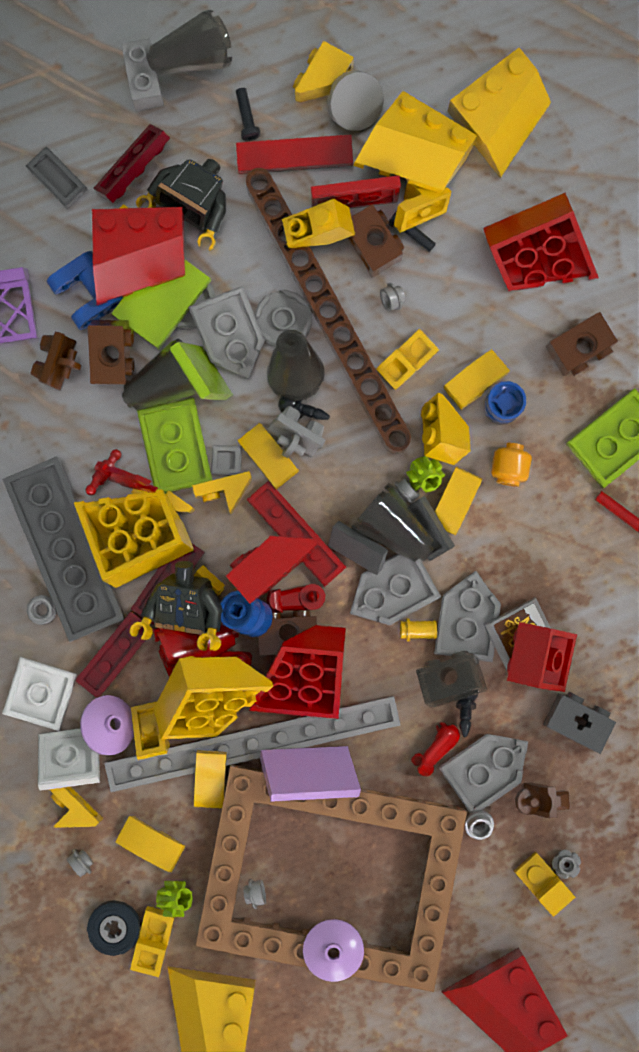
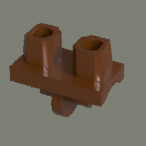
M56 331L54 335H43L40 342V350L48 353L45 363L39 361L33 363L31 375L38 378L39 382L53 389L61 390L64 378L69 379L71 370L80 371L82 367L81 364L75 362L77 351L74 350L76 340Z
M533 782L524 783V789H521L515 798L516 808L519 812L527 815L533 814L549 819L558 818V810L570 808L569 792L565 790L556 791V787Z

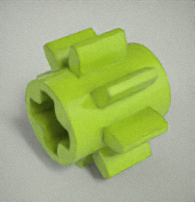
M426 456L416 458L410 465V471L406 472L413 489L417 491L422 488L425 493L436 490L441 485L442 478L445 477L444 472L441 470L443 466L435 459L430 461Z
M164 881L165 887L157 890L156 907L164 910V917H184V911L192 907V891L185 888V881Z

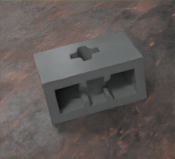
M569 691L566 696L558 693L543 725L601 754L616 724L615 721L609 719L611 713L596 705L593 710L582 705L585 699ZM576 715L583 716V719L587 721L585 726H578V723L574 721Z

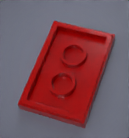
M400 175L311 186V207L331 199L339 201L348 206L349 209L367 207L372 204L375 206L397 203L401 188Z

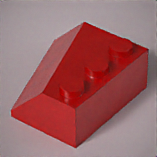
M566 192L483 228L488 245L508 291L541 287L546 282L561 280L562 283L573 282V278L588 277L589 280L599 278Z
M182 207L92 209L93 273L97 306L120 296L131 295L134 291L148 286L154 287L185 276L184 217Z
M270 536L259 547H255L236 558L229 565L233 570L226 577L251 604L269 592L311 555L318 543L315 539Z
M315 625L282 642L265 676L272 681L273 687L268 692L261 690L255 696L257 701L250 707L249 711L339 719L346 628Z
M519 947L441 991L505 1052H540L568 1037Z

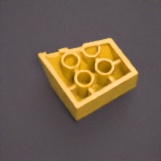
M518 47L453 97L449 102L447 112L456 123L478 135L474 146L501 178L551 104V101L538 70L520 47Z
M402 91L375 125L353 166L363 169L364 165L378 169L380 175L387 177L390 174L400 175L406 178L409 184L442 193L466 161L478 135L405 91Z
M162 489L156 490L155 493L140 492L127 494L126 497L111 499L107 497L93 502H73L102 581L115 588L194 550L184 523Z
M189 656L179 658L153 709L161 740L217 737L238 718L237 712L242 707H251L257 701L255 696L261 690L268 692L273 687L272 681L237 657L196 658Z
M168 966L181 1052H245L256 980Z

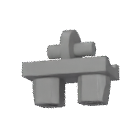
M288 406L270 423L267 432L278 437L276 442L285 447L282 452L284 457L289 458L293 452L301 457L304 453L312 457L325 443L326 439L322 438L324 426L311 420L306 427L300 425L297 421L301 414L291 406Z

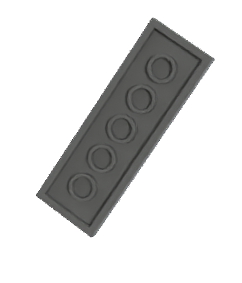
M56 456L2 479L69 642L124 620L125 616L113 587L102 581L73 503L77 502L59 457Z

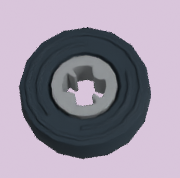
M116 900L104 902L98 906L88 919L87 925L88 938L93 947L102 954L111 956L125 954L133 948L141 930L139 915L134 908L125 902ZM113 921L119 922L118 928L122 929V932L119 934L117 931L115 935H111L110 928L106 926L109 922L111 925Z

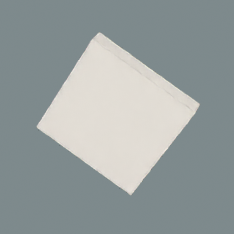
M20 657L2 714L60 731L78 674Z
M80 728L38 734V787L40 791L100 783L99 754L90 749L85 743Z

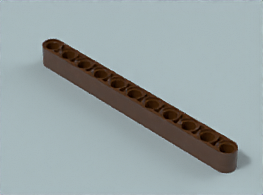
M263 168L252 169L246 176V187L249 197L304 299L307 301L312 314L384 447L392 454L403 453L411 442V435L310 246L289 248L287 241L279 238L280 232L284 230L282 219L291 216L292 213L272 176ZM259 179L267 183L266 187L261 190H256L251 186L254 181ZM273 204L279 206L281 210L277 215H269L265 212L266 208ZM297 255H304L309 261L305 266L300 267L294 265L292 260ZM317 280L322 284V288L317 292H311L306 288L307 283ZM329 305L334 307L336 313L333 317L325 318L320 314V309L323 306ZM338 331H345L349 334L350 339L346 343L341 344L336 342L333 336ZM358 356L363 360L364 365L360 369H352L347 364L348 359ZM368 381L375 383L377 392L373 395L364 394L361 390L363 383ZM380 407L388 408L391 412V418L387 421L378 420L375 416L376 409ZM392 433L402 434L405 438V444L401 447L391 445L389 436Z

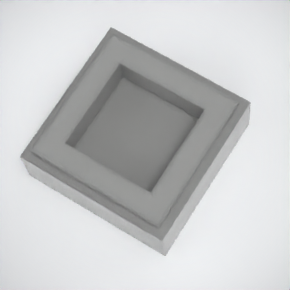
M212 445L211 475L232 476L240 474L242 446Z

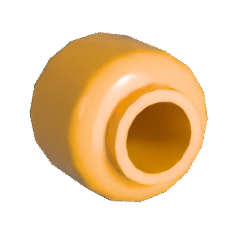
M507 442L506 447H500L495 450L491 474L497 478L496 483L519 487L520 483L528 480L532 456L530 453L523 451L524 445Z

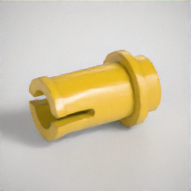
M406 618V621H400V639H406L407 642H410V639L437 638L436 620L410 621V618Z

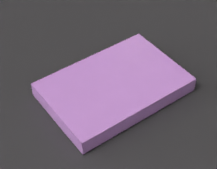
M348 746L261 750L260 761L270 802L359 797L361 788Z

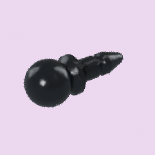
M286 393L279 399L278 407L281 413L288 406H291L301 414L299 419L303 416L316 420H329L330 418L329 414L325 411L308 405L306 399H300L296 394Z
M470 681L459 683L455 689V696L458 700L456 708L460 709L461 721L459 722V727L463 737H467L470 731L472 710L476 709L477 704L475 701L479 694L477 686Z

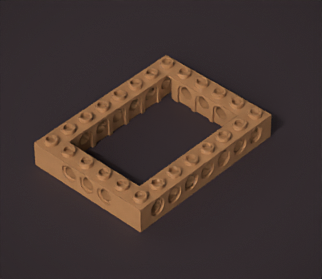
M232 764L229 770L196 946L308 968L303 956V945L309 929L303 928L302 931L279 927V923L268 925L250 921L251 918L247 917L244 920L232 918L254 802L414 832L431 837L428 839L426 846L428 856L425 872L421 873L422 889L419 902L416 901L415 906L417 911L414 931L410 933L411 950L410 952L398 950L393 945L387 948L367 944V940H362L364 946L363 960L352 977L434 992L467 815L465 808L361 788L359 797L270 802L263 769ZM337 948L328 950V955L331 958H336L340 953Z

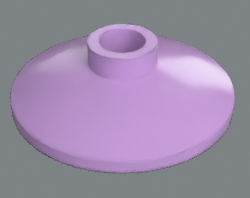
M106 695L93 699L85 707L81 716L80 729L88 747L101 755H115L130 745L134 737L131 708L126 702L118 697ZM112 719L115 722V729H112L110 726Z
M338 919L322 921L316 924L305 938L303 945L305 963L309 970L322 980L331 982L345 980L352 976L362 963L364 956L362 938L358 931L345 921ZM337 948L340 953L336 958H331L328 955L329 949Z

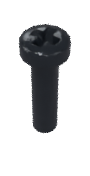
M238 88L235 92L244 127L241 131V137L244 141H253L261 136V131L254 124L247 89Z
M396 212L389 219V226L391 228L394 227ZM417 227L403 231L427 252H430L436 245L433 240Z

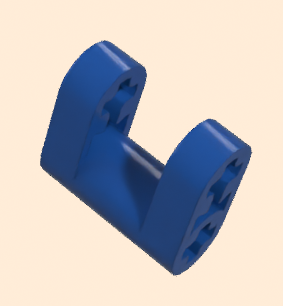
M92 251L81 254L53 273L46 281L56 295L65 292L80 281L90 293L93 299L76 310L71 316L79 330L88 328V325L93 320H100L112 312L123 299L120 296L97 306Z

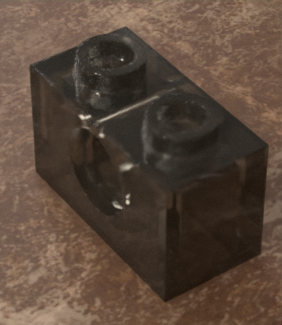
M456 652L451 655L452 659L440 662L439 659L431 660L423 664L424 668L416 670L424 702L427 706L434 708L488 691L479 659L473 652ZM450 671H456V681L453 684L446 685V674Z

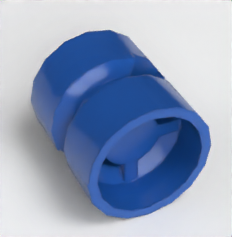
M511 381L498 383L485 398V414L494 423H511L524 411L526 395L524 390L516 383Z
M239 591L230 592L222 600L221 607L223 612L221 614V622L223 625L245 636L254 638L262 636L268 631L273 616L272 610L267 603L257 599L250 604Z

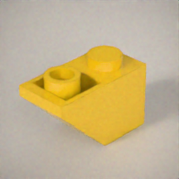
M323 40L319 49L315 47L310 53L307 60L309 66L306 72H300L293 84L295 100L302 103L330 95L334 80L343 73L352 71L354 57Z
M335 199L282 219L289 248L328 245L355 235L349 207Z
M437 393L421 409L424 456L455 465L471 451L469 426L446 397L441 393Z

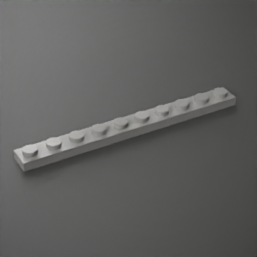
M394 696L342 707L339 710V719L303 716L169 747L168 753L140 760L134 755L108 761L104 765L110 792H115L195 773L197 750L227 752V766L260 758L261 750L305 748L400 726V720Z

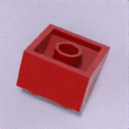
M519 622L513 636L514 649L512 657L507 664V681L540 689L565 692L577 634Z

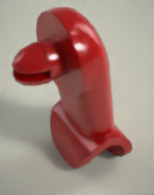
M309 584L282 591L281 589L271 590L267 594L266 603L271 608L272 613H282L283 610H316L323 606L326 595L319 585Z
M439 722L442 727L440 728L436 725L438 733L435 736L434 742L423 755L417 753L411 758V762L415 766H419L417 771L420 775L425 777L431 776L434 771V765L458 743L460 731L456 725L447 726L444 722Z

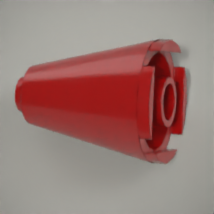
M221 622L220 631L216 632V636L221 641L220 648L216 651L210 650L211 642L209 640L207 650L204 651L200 650L197 646V640L200 636L198 634L158 627L153 629L155 642H161L158 652L169 678L179 658L189 656L196 658L218 657L235 646V639L239 637L238 632L229 629Z

